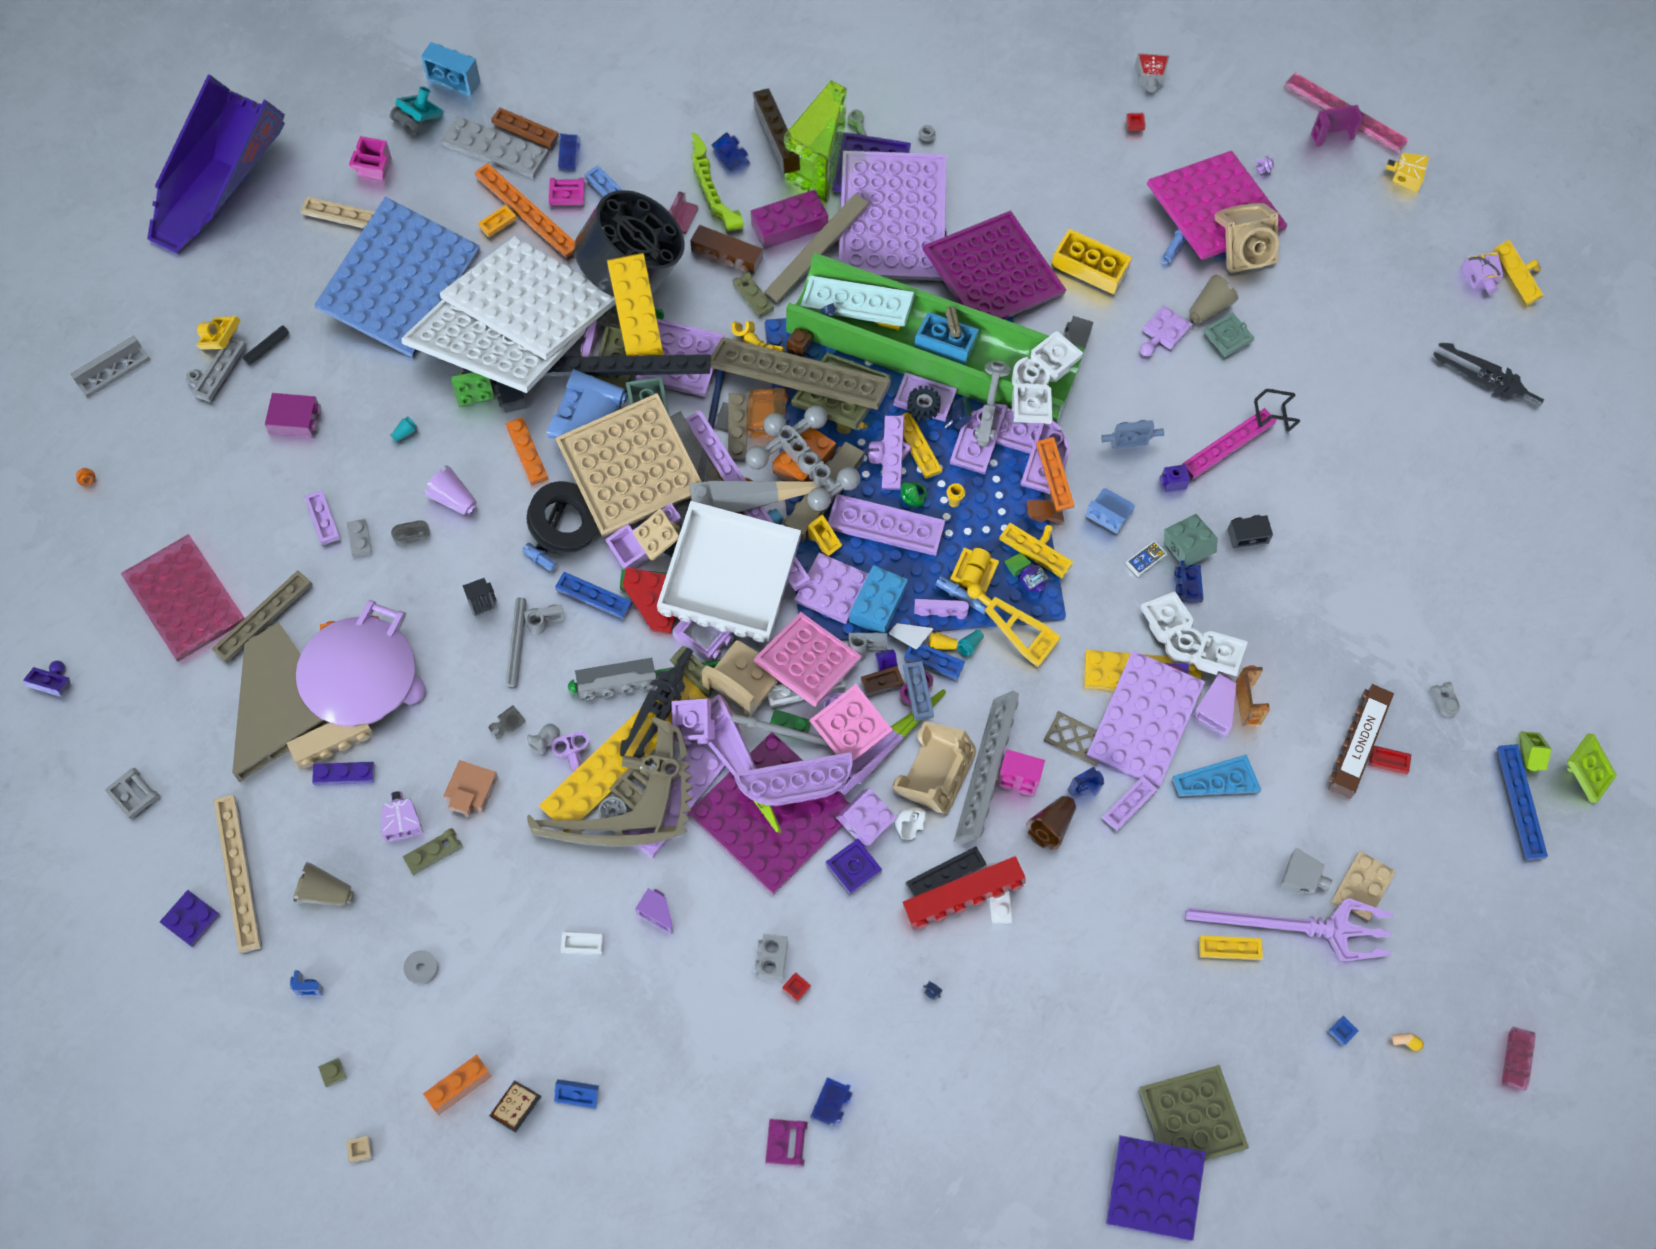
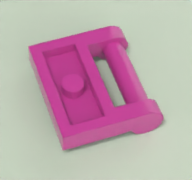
M550 178L549 205H584L585 178L561 180ZM561 186H579V187H561Z

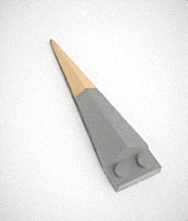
M708 481L689 484L691 501L734 513L809 494L812 489L817 488L814 482Z

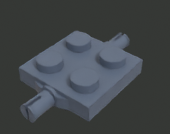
M1140 420L1132 423L1122 422L1116 425L1115 431L1112 434L1101 435L1102 443L1111 442L1112 449L1148 445L1153 437L1164 436V429H1154L1153 420Z

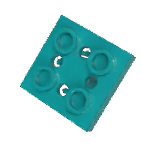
M423 86L419 87L418 95L397 98L395 105L400 107L403 112L410 114L415 120L420 122L429 119L434 120L435 118L443 117L444 114L441 108L427 100L430 89Z

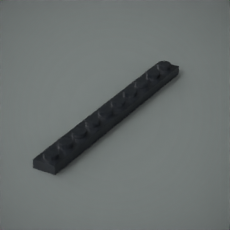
M711 355L561 357L543 377L571 376L573 369L590 376L710 374Z

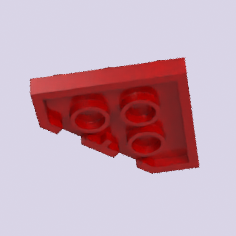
M626 567L622 584L625 591L652 631L671 635L675 616H663L657 609V603L666 575Z

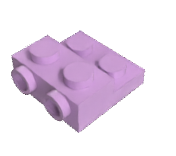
M711 699L672 701V725L679 728L685 745H692V741H697V744H709V740H715V720L711 719ZM678 735L674 736V741L679 742Z

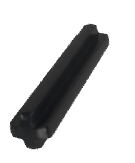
M284 325L280 326L243 356L244 361L248 365L252 364L289 334L288 329Z

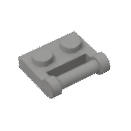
M136 768L127 771L105 789L107 794L130 820L160 798L157 791H153L139 776L140 773ZM133 780L146 797L141 800L127 784L129 781Z

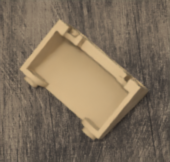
M924 721L917 735L922 747L908 776H898L894 780L892 789L900 796L938 813L947 814L975 758L976 747L965 730Z

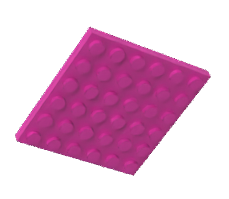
M1232 150L1153 177L1147 181L1148 187L1201 260L1226 252V228L1215 220L1216 212L1238 205L1264 203L1278 213ZM1278 213V232L1285 230L1288 225Z

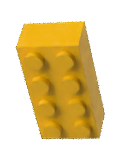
M1069 228L1054 252L1051 266L1114 295L1130 268L1132 257Z

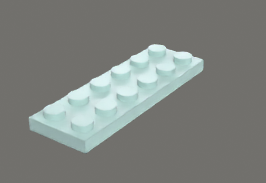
M810 276L801 307L822 313V307L834 303L835 307L838 308L835 310L836 316L905 327L914 300V292Z

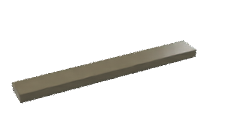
M855 193L764 291L765 295L779 304L810 270L811 258L814 252L824 255L869 206V202Z

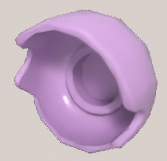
M415 676L411 690L403 703L411 705L422 700L426 691L423 680Z

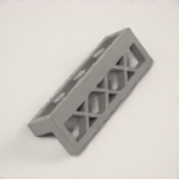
M133 335L70 373V375L88 398L151 359ZM139 352L142 353V358L132 360L134 355ZM127 363L124 369H117L119 364ZM104 373H111L109 378L101 379ZM89 382L95 383L94 387L89 390L84 388V385Z

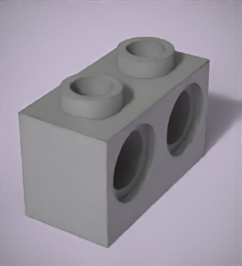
M763 934V940H758L757 952L761 953L760 960L755 962L754 972L758 973L759 980L783 982L788 945L787 936ZM775 944L778 949L771 952L767 950V946ZM767 964H773L775 970L767 972L764 967Z

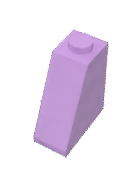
M1219 673L1196 708L1193 717L1227 736L1233 726L1236 683L1230 677Z

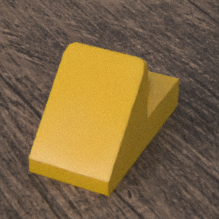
M820 515L807 525L809 540L816 541L824 555L830 556L842 546L823 515Z

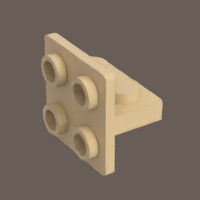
M659 509L634 530L633 534L649 559L653 561L678 540L681 528L678 524L670 521L662 509Z

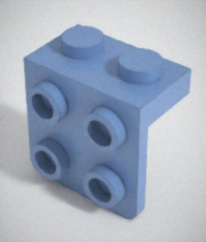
M1104 488L1096 500L1090 502L1085 516L1118 534L1133 512L1135 505Z

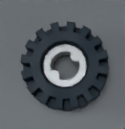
M926 385L925 389L919 386L917 390L915 387L908 396L907 409L909 414L912 413L913 418L917 416L918 421L923 418V421H926L927 418L929 421L933 417L935 418L940 411L941 397L938 395L939 392L937 390L934 392L933 387L929 390ZM920 401H927L928 405H921Z

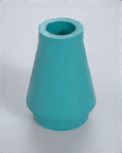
M407 416L405 419L402 418L390 436L398 443L400 440L416 432L415 429L418 426Z
M976 629L973 633L960 639L957 645L958 651L964 656L972 655L984 638V634Z

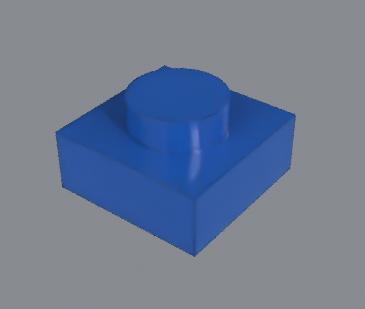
M1344 1015L1328 1030L1342 1046H1345L1359 1031Z

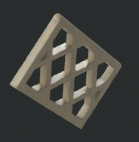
M1058 711L1043 741L1097 767L1099 763L1098 760L1086 757L1085 753L1088 752L1089 748L1083 749L1080 741L1089 737L1093 741L1097 730ZM1062 717L1068 720L1070 725L1060 727L1058 723L1059 718ZM1080 726L1088 730L1089 734L1078 736L1075 727ZM1072 728L1075 738L1065 740L1062 730ZM1058 732L1061 742L1050 739V735ZM1077 741L1080 751L1076 752L1068 748L1067 743Z

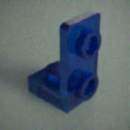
M560 134L559 169H576L577 144H580V137L578 135Z

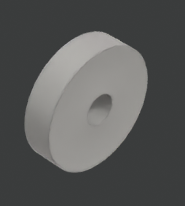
M416 951L405 960L404 973L413 984L425 985L436 977L438 962L430 952ZM420 965H424L422 971H418Z

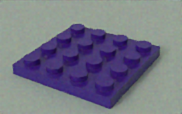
M844 132L832 191L842 192L843 151L910 153L911 143Z
M1119 1135L1106 1224L1193 1241L1206 1152Z

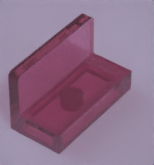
M678 192L669 212L678 222L683 234L687 233L698 211V205L686 202L685 193Z

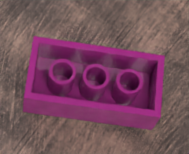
M815 189L751 210V224L763 249L821 231L828 223V214Z

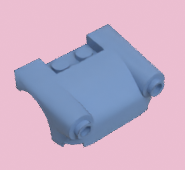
M573 369L558 411L553 416L548 427V438H556L620 410L621 404L626 403L628 394L625 393L624 388Z

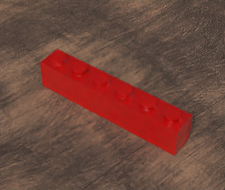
M1014 856L905 900L902 903L912 928L923 929L932 921L936 920L939 922L945 920L949 914L954 912L956 914L962 913L969 906L982 905L986 902V899L991 897L994 899L999 898L1005 894L1004 892L1011 889L1012 891L1021 889L1024 886L1023 884H1026V877L1017 857Z

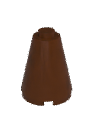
M1061 796L1030 818L1026 823V827L1029 829L1027 832L1029 837L1040 847L1048 846L1051 847L1050 850H1057L1062 844L1076 811L1075 801L1069 796Z

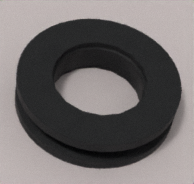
M557 481L544 485L534 494L527 510L526 520L531 535L541 546L553 552H577L585 548L592 541L598 530L579 487L575 483ZM555 502H564L572 505L581 515V527L573 532H561L554 529L546 519V508Z

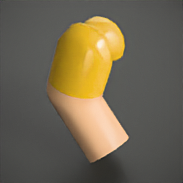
M1414 1033L1392 1035L1394 1045L1405 1044L1414 1051H1420L1424 1047L1423 1040Z

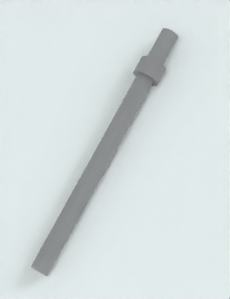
M733 713L731 715L730 721L744 724L745 727L751 729L755 727L829 746L822 736L756 720V717L749 715L747 717Z

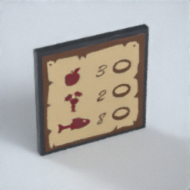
M514 1080L489 1117L516 1133L542 1096Z

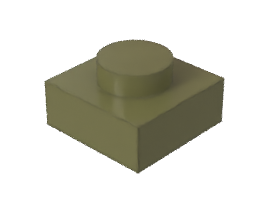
M339 1058L318 1066L326 1087L347 1079Z

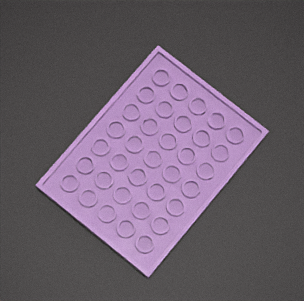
M843 151L841 208L855 193L869 202V206L841 235L839 261L888 279L943 281L922 249L924 245L945 237L946 154Z

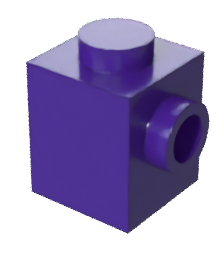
M1186 464L1164 467L1162 475H1160V484L1164 486L1165 492L1187 489L1190 482Z

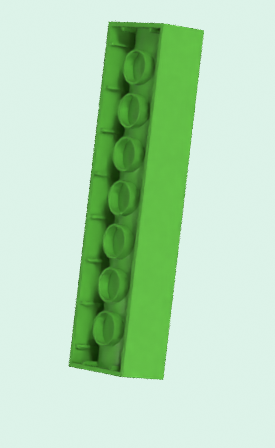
M815 252L811 258L808 278L800 298L796 304L788 303L786 307L787 333L792 334L796 328L806 329L813 337L812 342L904 375L909 373L957 388L956 394L987 404L992 375L985 371V364L992 361H1002L1009 365L1011 370L1009 375L999 376L994 404H1004L1009 409H1012V392L1014 388L1012 374L1015 364L1022 358L1028 357L1029 359L1031 350L1049 337V335ZM810 276L914 292V300L905 327L900 326L899 331L878 327V324L873 321L836 315L828 317L822 313L801 307ZM954 307L959 323L979 329L975 348L966 366L914 347L916 334L928 312L947 318L946 309ZM1074 345V346H1076L1081 352H1083V355H1084L1085 348L1080 347V346H1077V345ZM1083 356L1058 381L1048 383V386L1051 388L1052 420L1055 423H1058L1078 376Z

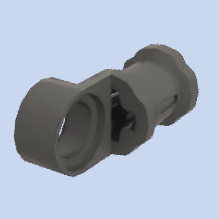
M398 106L391 110L390 119L401 123V126L410 136H415L420 131V126L413 120V116L403 112Z

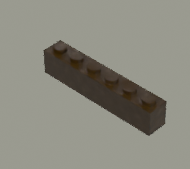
M767 88L753 92L755 111L783 173L799 171V152L770 89Z

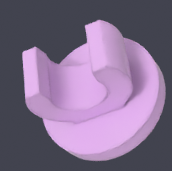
M1268 155L1264 159L1256 161L1257 165L1261 166L1257 168L1259 174L1266 171L1268 173L1272 172L1274 163L1273 159L1269 158Z

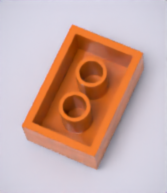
M809 428L800 434L807 443V447L809 446L811 451L819 454L825 465L834 456L836 442L813 428ZM784 450L773 461V473L784 481L812 482L809 475L803 473L796 462Z

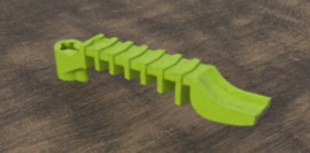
M695 132L691 133L693 138L692 145L695 149L692 154L693 171L696 173V179L699 180V186L702 188V194L705 195V201L708 202L711 216H715L723 221L726 232L744 229L740 211H731L724 203H721L720 196H718L711 179V165L706 155V146L699 135Z

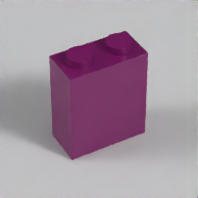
M272 393L264 425L269 434L313 437V433L317 430L318 426L317 415L321 413V404L318 403L316 396Z

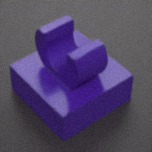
M887 649L885 652H877L875 654L878 671L898 666L894 649Z

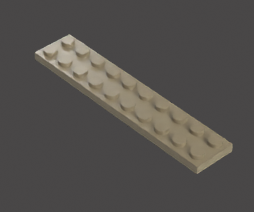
M724 337L721 338L711 355V368L878 410L891 384V379Z

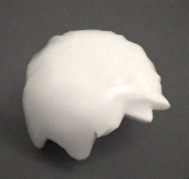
M912 807L899 812L896 816L895 824L902 839H914L916 832L919 829H924V820L926 819V812L924 810Z

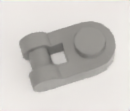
M1446 682L1442 686H1431V695L1441 715L1447 718L1454 717L1460 710V704L1454 693L1452 683ZM1445 693L1446 698H1443L1441 694Z

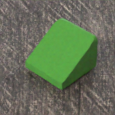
M1021 553L1004 561L1014 577L1021 574L1022 570L1031 565V562Z

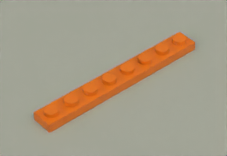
M486 163L474 172L476 178L561 255L568 259L574 254L575 241L489 163Z

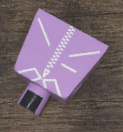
M401 791L391 793V803L382 805L381 834L385 842L424 834L412 800H404Z

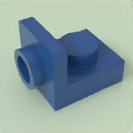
M294 970V977L290 979V988L297 996H322L323 987L317 980L305 979L303 982V974L299 970Z

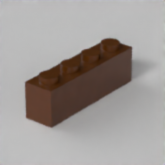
M702 225L697 227L690 240L691 251L709 257L713 261L725 263L729 267L738 268L745 273L749 272L755 275L763 260L762 248Z

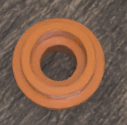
M81 468L76 473V481L82 486L90 485L96 477L93 470L89 468Z

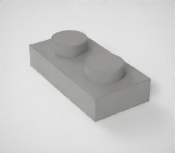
M366 519L347 522L353 559L372 555Z

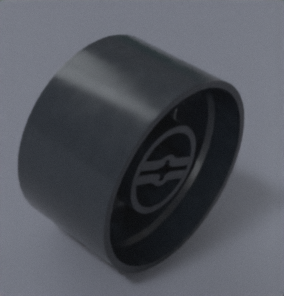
M629 190L613 191L605 195L577 235L574 243L575 257L583 274L597 288L614 297L607 260L643 253L653 296L679 262L685 249L682 230L672 214L654 199Z

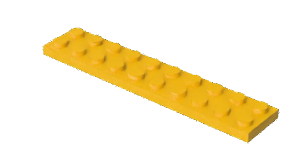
M683 675L685 689L684 692H680V701L707 699ZM640 709L538 806L552 821L582 820L611 792L609 788L628 769L621 766L623 758L620 756L621 741L628 738ZM672 710L665 719L670 724H672ZM649 712L625 753L626 756L632 757L652 724V718L656 717L655 714ZM657 732L644 747V756H648L656 748ZM561 829L565 833H569L571 831L568 829Z

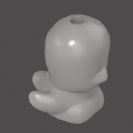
M546 724L538 735L532 736L528 734V744L537 753L544 754L545 748L552 746L553 741L560 736V730L554 724Z

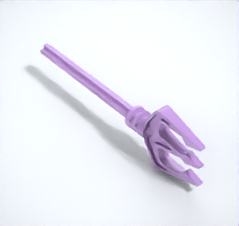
M1353 899L1341 901L1332 915L1324 921L1321 917L1316 921L1314 916H1310L1305 920L1186 908V920L1306 932L1310 937L1314 933H1316L1317 937L1323 934L1325 938H1328L1341 961L1392 955L1391 952L1380 948H1374L1370 953L1349 951L1348 937L1371 935L1374 938H1381L1393 935L1380 928L1371 930L1349 923L1348 916L1351 909L1372 912L1376 919L1394 916L1393 913Z

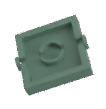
M1233 312L1209 325L1203 331L1224 357L1229 356L1254 340V336L1248 331L1246 323L1241 322Z

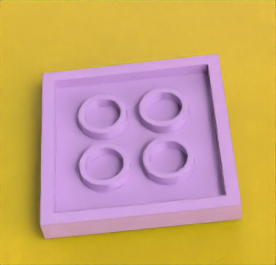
M819 553L807 574L811 582L799 589L794 602L847 624L850 611L868 573Z

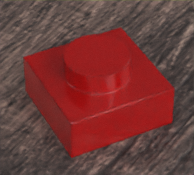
M1127 113L1128 131H1144L1146 127L1144 113Z
M795 972L784 984L782 990L798 1003L811 988V985Z

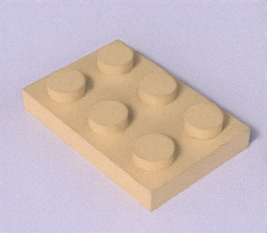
M1359 851L1331 902L1339 905L1345 899H1353L1377 907L1396 871ZM1350 910L1351 914L1366 923L1373 915L1372 912Z

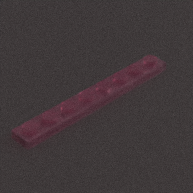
M1294 73L1284 86L1323 110L1351 106L1297 73ZM1363 113V121L1360 124L1359 131L1399 154L1409 139Z

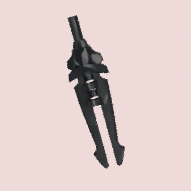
M1439 343L1438 346L1481 367L1478 373L1437 352L1433 353L1441 365H1450L1488 390L1496 388L1492 393L1494 396L1501 395L1504 399L1511 397L1526 398L1540 406L1545 400L1529 392L1521 383L1520 376L1512 374V370L1508 367L1506 372L1503 373L1501 366L1457 350L1452 343Z
M687 647L677 665L667 671H661L657 675L658 679L650 683V685L657 686V689L648 692L628 738L621 741V757L627 752L649 712L655 714L656 718L665 721L672 710L673 697L677 701L681 700L680 692H684L685 689L683 682L684 667L693 653L692 649ZM653 722L632 757L641 758L645 755L644 747L658 730V727Z

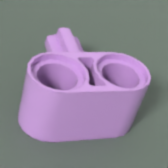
M582 731L558 737L552 743V750L559 758L568 757L574 772L582 764L580 753L588 749L590 744L589 737ZM582 737L586 742L583 746H577L575 740ZM559 743H564L567 748L563 752H558L556 746Z

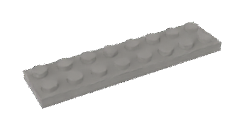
M1015 691L993 699L953 841L955 843L964 844L979 839L984 832L983 825L985 818L989 814L988 807L994 795L993 788L999 777L998 770L1004 759V748L1009 741L1008 734L1014 722L1013 715L1019 704V693Z

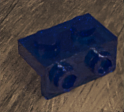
M827 1077L810 1118L831 1128H834L836 1123L840 1124L844 1112L841 1111L844 1103L849 1104L853 1092H850L851 1085H844Z

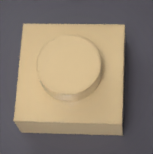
M369 1136L346 1140L349 1163L372 1159Z

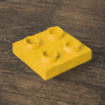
M237 316L214 317L212 321L199 323L197 333L201 338L196 346L201 350L224 349L229 344L231 336L237 331L241 320Z

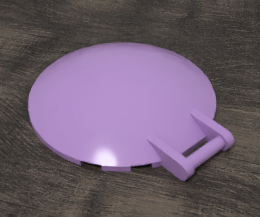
M368 600L360 617L336 621L320 630L310 639L299 657L296 682L299 694L311 712L329 723L354 727L355 725L365 723L368 725L383 719V716L392 710L395 711L402 704L411 690L416 671L412 648L405 636L399 631L405 620L406 612L395 611L376 604V601ZM373 611L394 618L392 624L371 617Z

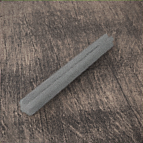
M518 597L515 601L506 678L507 687L517 686L525 620L524 612L526 611L525 598Z

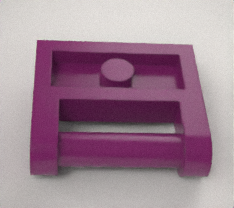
M770 1119L765 1164L804 1167V1136L808 1122ZM790 1129H797L794 1158H788Z

